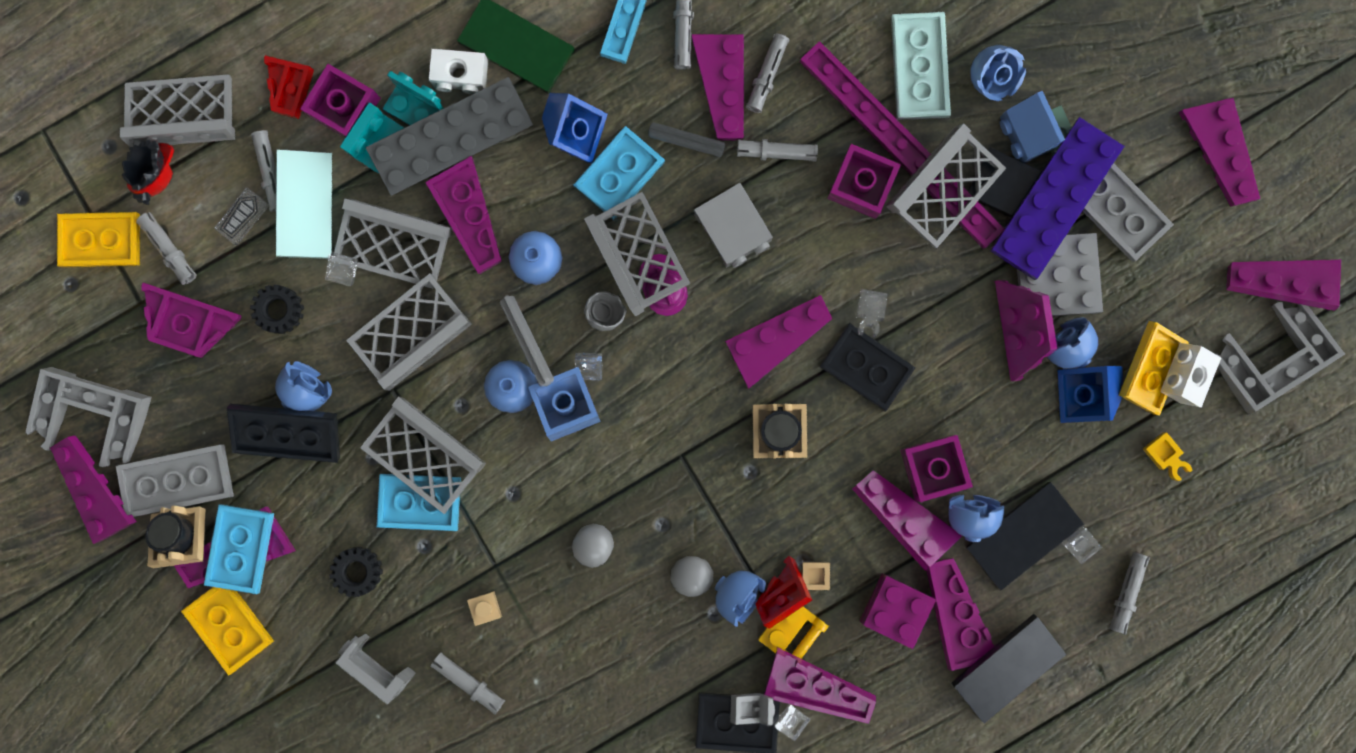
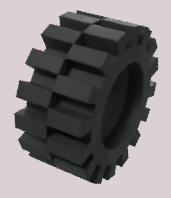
M268 285L265 286V290L260 289L257 292L259 294L258 297H253L252 300L255 301V304L250 305V309L254 310L251 316L253 319H256L255 324L262 327L261 329L275 334H286V331H293L294 326H299V318L303 319L304 314H301V310H304V305L300 304L302 299L296 295L295 291L287 287ZM278 299L283 300L287 307L286 314L281 319H272L268 313L270 303Z
M362 547L350 548L339 553L340 555L333 560L334 564L330 566V570H332L330 579L334 580V583H332L333 587H338V592L340 594L345 593L347 597H360L374 590L381 581L380 575L383 574V569H380L382 563L381 560L378 561L376 559L378 557L376 553L372 554L370 549H362ZM356 561L364 565L366 575L361 582H353L348 578L347 567L350 563Z

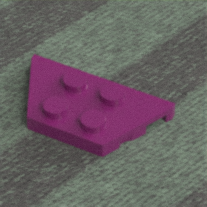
M997 280L995 285L1011 382L1020 381L1024 378L1023 375L1027 371L1036 368L1042 363L1044 357L1050 356L1057 350L1050 299L1047 294L1033 292L1027 287L1016 286L1008 283L1009 281Z
M142 282L141 289L145 292L146 300L144 314L148 322L146 327L148 341L202 358L242 318V315Z

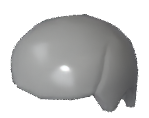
M602 291L594 293L587 299L584 314L591 327L599 331H610L623 322L626 307L623 306L618 295Z
M594 523L582 527L575 535L572 543L574 558L580 564L591 568L603 565L614 548L611 532L603 525Z
M686 556L677 560L671 569L672 586L682 595L688 597L700 596L711 587L713 583V570L705 559L696 556Z

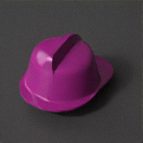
M655 254L652 260L665 263L667 255ZM671 259L669 265L675 266L674 263H673V261H672V259ZM645 262L640 266L639 276L642 274ZM650 264L646 278L659 281L663 267ZM668 269L664 283L673 285L682 280L679 272ZM647 282L643 283L642 290L646 299L654 295L657 285ZM685 286L651 304L650 308L657 314L664 316L678 313L687 302V287Z

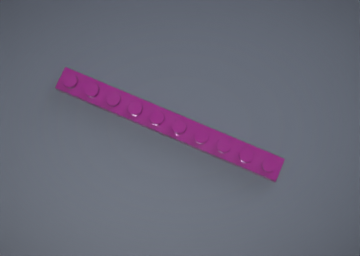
M820 41L800 59V63L911 176L931 155ZM944 168V179H955ZM939 174L934 180H939ZM957 182L944 183L945 199L958 198ZM939 183L929 184L926 191L934 199H940ZM963 187V198H964V197H973V196ZM958 201L945 202L947 213L951 217H955L959 213ZM978 201L958 223L983 249L1004 230Z

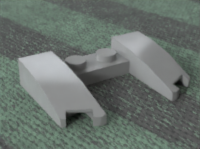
M1277 302L1272 306L1299 351L1262 375L1232 335L1229 333L1224 336L1222 341L1226 343V346L1221 355L1215 354L1221 358L1218 369L1248 415L1258 411L1345 355L1309 306L1298 304V307L1284 309L1283 302Z
M48 367L40 369L25 433L29 435L36 430L45 438V442L41 447L47 451L51 450L50 447L55 443L68 405L110 417L99 466H109L110 459L123 457V463L130 462L152 397L127 389L118 390L76 377L77 374L57 368Z

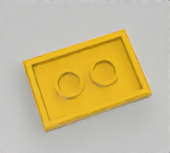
M137 212L57 214V266H140V226L136 223L140 214Z
M1148 321L1119 396L1151 414L1160 416L1167 399V395L1160 392L1179 344H1189V342L1159 323Z
M212 587L181 611L228 676L274 642L261 622L235 590Z

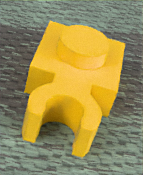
M1162 432L1143 448L1144 452L1160 470H1164L1166 467L1169 468L1168 474L1174 481L1182 480L1177 473L1179 467H1182L1185 472L1193 471L1189 463L1180 461L1178 457L1184 452L1167 432Z

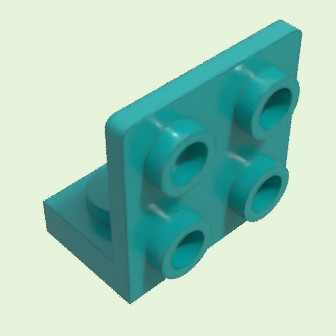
M392 71L388 72L387 76L396 87L383 107L386 113L410 126L444 109L440 104L441 99L435 96L436 92L425 85H422L421 88L413 83V79L403 72L399 71L398 74Z
M369 102L340 145V148L379 174L365 147L404 129V127L384 115L378 107Z

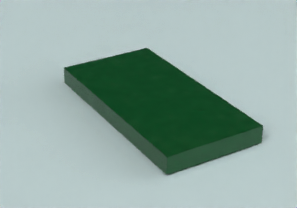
M480 0L457 40L460 45L473 52L485 53L487 59L548 94L575 50L574 46L491 0Z

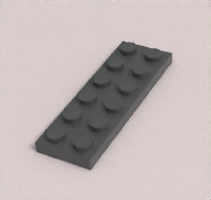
M507 77L365 148L392 196L533 126L510 78Z

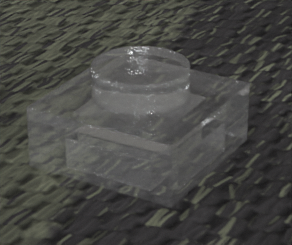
M332 252L328 256L325 280L351 287L354 284L358 259Z
M602 353L575 354V368L579 367L584 380L603 379Z
M1081 526L1062 542L1081 565L1102 548L1084 526Z
M789 703L774 724V727L796 741L811 719Z

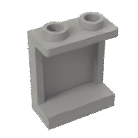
M741 183L694 209L696 219L699 223L701 222L722 257L726 268L730 265L736 268L747 261V255L754 251L758 255L770 247L768 243L772 241L773 237Z
M367 634L359 638L355 636L351 641L348 640L339 650L338 654L341 657L336 664L388 705L403 691L416 672L407 667L398 675L393 676L362 651L363 645L370 636Z

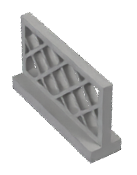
M228 74L125 83L124 127L120 128V138L129 147L139 146L141 141L146 142L147 139L151 142L156 141V143H167L169 145L235 140V129L232 127V77ZM224 83V90L217 97L209 92L215 84ZM189 86H197L200 90L190 100L182 94ZM164 88L174 90L164 102L157 97ZM145 90L148 94L138 104L133 101V91ZM207 94L213 101L202 111L195 104ZM181 96L187 103L176 113L169 106ZM155 98L161 105L150 115L143 108ZM218 105L224 109V119H212L208 115ZM192 107L201 113L194 121H185L182 118ZM166 109L169 110L174 116L167 123L160 124L156 119ZM140 111L148 117L141 125L133 126V118Z
M964 123L955 126L886 205L891 212L897 213L933 248H938L1006 169L970 134L971 130ZM966 142L974 148V159H962L961 148ZM974 162L975 178H963L962 163ZM980 162H989L996 169L990 177H981ZM956 163L957 179H944V167L947 164ZM939 174V180H934ZM975 181L976 193L973 197L963 198V182ZM957 182L958 198L945 199L944 183ZM939 183L940 199L927 200L926 188L929 184ZM921 195L922 200H916ZM958 201L959 213L955 217L946 218L945 202ZM940 202L941 218L928 219L927 203ZM922 203L923 219H913L906 211L912 204ZM941 221V234L936 239L928 233V222ZM917 222H923V227Z
M643 192L596 217L592 214L584 219L629 309L635 316L644 312V308L691 284ZM641 201L645 207L642 217L638 218L629 215L631 206ZM647 215H649L651 221L646 220ZM613 216L622 218L618 231L607 228L604 221ZM627 219L639 222L635 236L623 233ZM644 224L656 228L653 241L640 237ZM659 236L663 243L658 242ZM621 237L634 240L630 253L619 251L618 244ZM638 242L651 245L647 258L634 255ZM656 247L667 249L668 255L665 263L652 260ZM622 256L627 257L626 263ZM632 259L645 262L641 276L630 273L629 268ZM671 259H672V261H673V263H674L675 266L669 265ZM650 264L663 267L659 281L646 278ZM668 269L679 272L682 280L673 285L664 283ZM634 279L639 280L638 286ZM647 282L657 285L654 295L644 300L641 294L643 283Z
M344 199L342 209L345 210L332 260L414 284L422 280L415 269L428 263L432 270V276L437 281L446 244L452 233L450 226L355 199ZM351 216L359 218L365 229L355 235L352 234L348 227ZM367 221L373 222V224L369 226ZM381 224L386 227L390 236L378 242L371 229ZM392 228L398 229L399 231L394 233ZM367 232L374 245L362 251L356 238ZM404 232H409L416 243L403 249L397 236ZM417 235L423 236V237H425V238H423L422 240H419V238L417 237ZM393 239L400 252L388 259L381 245ZM429 239L440 241L437 253L429 257L422 243ZM352 241L358 252V255L351 259L341 256L343 246ZM418 246L425 260L413 266L406 253ZM377 248L384 261L377 266L370 265L365 255ZM402 255L409 269L398 273L395 272L390 262ZM361 257V259L363 260V262H359V261H356V260ZM384 265H387V267H388L389 270L384 269V268H381V267L384 266ZM409 272H412V274H413L414 277L409 276V275H406V274H408ZM430 282L425 286L435 289Z
M429 273L346 341L375 375L384 390H391L471 326L472 323ZM429 282L436 289L435 301L420 299L421 289ZM414 294H416V299H413L411 297ZM441 295L446 302L439 301V296ZM404 302H415L414 317L400 316V308ZM420 303L434 304L433 319L418 318ZM438 305L450 306L455 314L447 321L437 320ZM394 310H396V311H395V315H389V314H391ZM384 318L395 319L393 334L379 333L380 322ZM399 319L413 321L412 336L397 335ZM418 321L432 323L431 334L426 338L416 337ZM436 323L442 324L436 329ZM375 326L374 332H368ZM363 335H374L372 351L362 350L356 341ZM378 336L393 337L391 353L377 352ZM397 338L411 339L410 351L406 354H396ZM416 340H422L415 346ZM366 354H372L371 360ZM376 355L390 356L389 368L382 373L375 366ZM395 357H401L394 363Z
M398 397L392 404L391 410L360 448L445 514L475 475L482 470L486 462L406 399ZM395 414L403 419V432L390 433L389 422ZM408 424L415 430L409 431ZM385 428L386 434H380ZM409 434H422L425 440V448L411 450ZM405 435L406 450L392 452L391 436ZM386 437L388 453L378 454L370 448L376 438ZM429 441L436 445V447H430ZM441 449L445 453L446 464L432 466L430 450ZM426 451L427 467L413 468L411 453ZM407 453L409 469L398 470L394 467L393 455ZM381 456H388L389 462ZM450 457H451L453 460H455L457 463L451 464V463H450ZM462 466L470 473L462 482L453 483L451 467ZM447 467L448 483L434 485L432 469ZM428 470L430 486L419 487L415 484L413 472ZM409 472L410 479L403 473ZM459 485V487L454 492L453 486ZM449 486L450 498L443 506L435 499L434 488ZM423 489H430L431 495H429Z

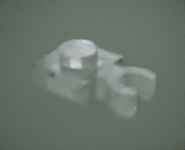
M861 289L856 317L864 318V320L861 321L858 327L859 335L863 334L864 327H870L873 330L872 337L876 338L880 330L877 321L883 322L885 318L887 293Z

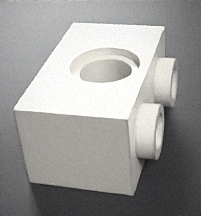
M432 49L429 81L433 87H436V90L451 92L452 89H461L464 93L475 94L486 88L488 59L485 53ZM456 69H465L461 77H453V72Z
M1180 343L1160 392L1179 403L1202 407L1221 358L1202 346Z

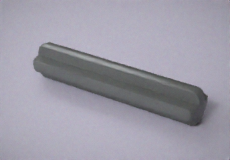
M654 122L651 123L648 131L650 138L717 157L723 155L725 148L724 142Z

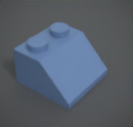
M1043 91L1011 107L1000 116V127L1002 132L1008 135L1012 143V154L1023 163L1051 152L1065 140Z
M579 367L554 376V381L549 386H540L536 383L528 387L550 441L601 422Z

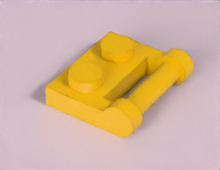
M803 606L772 628L768 629L766 627L758 640L774 653H776L777 647L786 651L785 649L808 620L813 626L792 653V655L802 659L820 633L825 632L829 626Z

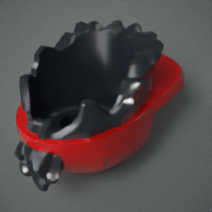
M147 139L146 142L141 141L139 146L134 145L129 148L130 152H127V160L122 161L124 170L122 177L127 182V188L133 193V198L138 203L149 205L150 197L162 193L169 185L173 175L169 163L174 154V148L167 143H156V141L151 142Z

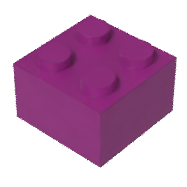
M327 64L300 109L313 120L346 138L368 103L370 102L377 106L381 98L373 89Z
M851 144L827 199L876 219L881 213L901 164Z
M949 435L900 449L915 501L923 502L973 487L958 435Z
M882 573L860 618V622L864 626L914 649L936 599Z

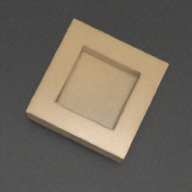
M802 562V577L808 590H830L829 562Z
M494 591L467 600L475 626L502 617Z

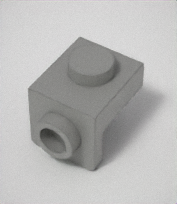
M761 693L731 695V723L735 725L761 723L766 726L773 724L775 706L772 697Z

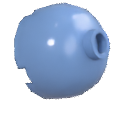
M1003 45L990 46L979 52L973 60L970 69V77L974 88L990 100L1000 101L1006 95L1012 96L1022 85L1026 75V68L1023 67L1022 61L1024 60L1023 55L1017 50Z
M531 231L523 233L515 239L510 247L509 262L511 269L518 278L528 284L539 285L549 282L559 272L562 264V254L554 238L543 232Z
M1084 317L1075 318L1060 325L1063 330L1055 335L1057 350L1047 357L1053 364L1061 368L1070 369L1087 366L1098 348V336L1089 320L1087 321Z
M514 360L502 361L493 366L486 375L484 382L485 395L490 404L500 411L508 413L520 412L532 404L533 398L528 387L536 384L537 380L531 368L522 362Z
M297 361L293 365H290V362L285 364L275 384V390L282 406L285 409L296 411H315L319 409L331 396L332 388L328 381L323 384L316 378L321 375L317 370Z
M964 495L952 497L949 500L948 515L952 528L958 534L965 536L967 541L980 542L982 538L990 537L997 532L1001 526L1004 514V506L1000 507L998 500L980 495H973L974 500H964Z
M737 571L731 573L727 578L721 577L715 586V590L718 591L715 602L721 616L736 627L738 626V621L740 623L745 622L756 608L755 603L758 600L756 599L758 591L764 593L765 580L749 571Z

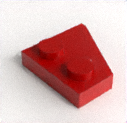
M265 55L264 64L268 66L269 73L267 86L270 91L271 111L276 114L299 119L302 112L300 108L305 102L314 69L307 65Z
M790 556L784 560V563L787 565L779 577L774 576L767 590L761 594L755 603L762 623L768 629L812 601L796 561Z

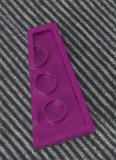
M691 34L716 138L718 141L743 140L744 34Z
M1234 98L1195 106L1178 112L1182 120H1186L1191 129L1189 133L1194 142L1197 141L1202 149L1204 160L1212 167L1216 175L1214 178L1230 207L1261 199Z
M472 156L425 182L477 273L480 275L502 262Z
M1341 260L1231 262L1227 271L1226 290L1335 311L1340 306Z
M820 295L725 341L747 388L752 387L832 320V316Z
M76 435L66 437L50 447L93 544L102 542L137 522L132 514L127 515L122 508L124 503L118 495L113 496L106 485L109 482L106 477L96 472L93 467L95 462Z
M874 470L852 488L925 571L962 537L953 528Z
M268 506L259 510L272 513ZM275 517L273 518L266 561L296 551ZM212 541L204 546L202 562L174 565L187 588L204 583Z
M777 647L764 695L772 697L775 701L869 724L876 704L875 695Z

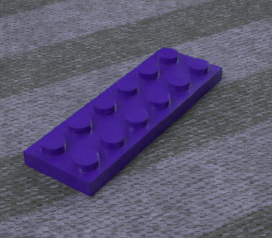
M1079 117L990 251L1033 280L1038 279L1125 146Z

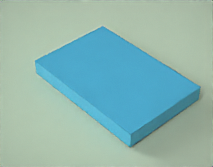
M624 126L574 183V187L605 212L635 196L664 164L665 159L629 128ZM613 216L611 219L614 221L617 216Z
M380 474L377 527L458 531L460 496L449 510L443 514L394 474ZM414 475V482L419 487L430 486L429 476ZM433 476L434 485L448 483V477ZM452 477L453 483L461 482V477ZM459 485L453 486L454 492L459 487ZM449 486L434 488L435 499L443 506L450 498ZM423 489L429 495H431L430 489Z
M222 504L218 505L204 580L205 586L252 594L260 593L274 513Z

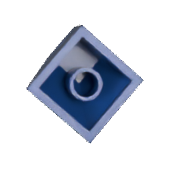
M550 93L543 112L542 121L550 145L592 164L608 114L570 94Z
M1101 366L1058 370L1061 423L1112 421L1122 400L1119 393L1123 386V367Z

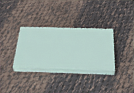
M945 12L892 14L891 27L897 120L949 118L951 110Z
M277 150L276 257L331 259L332 153Z

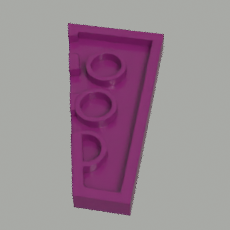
M954 558L937 560L926 571L932 597L936 599L934 608L947 668L953 671L972 666L990 651L994 645L988 628L984 626L980 618V612L976 603H973L968 593L969 589Z

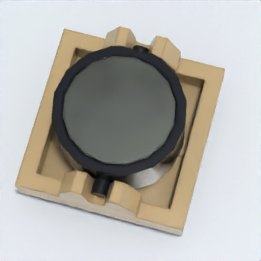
M807 404L752 405L753 458H807Z
M174 505L171 506V509L161 507L160 513L151 514L150 523L145 533L146 543L149 546L147 566L160 568L202 562L206 509L202 507L184 508Z

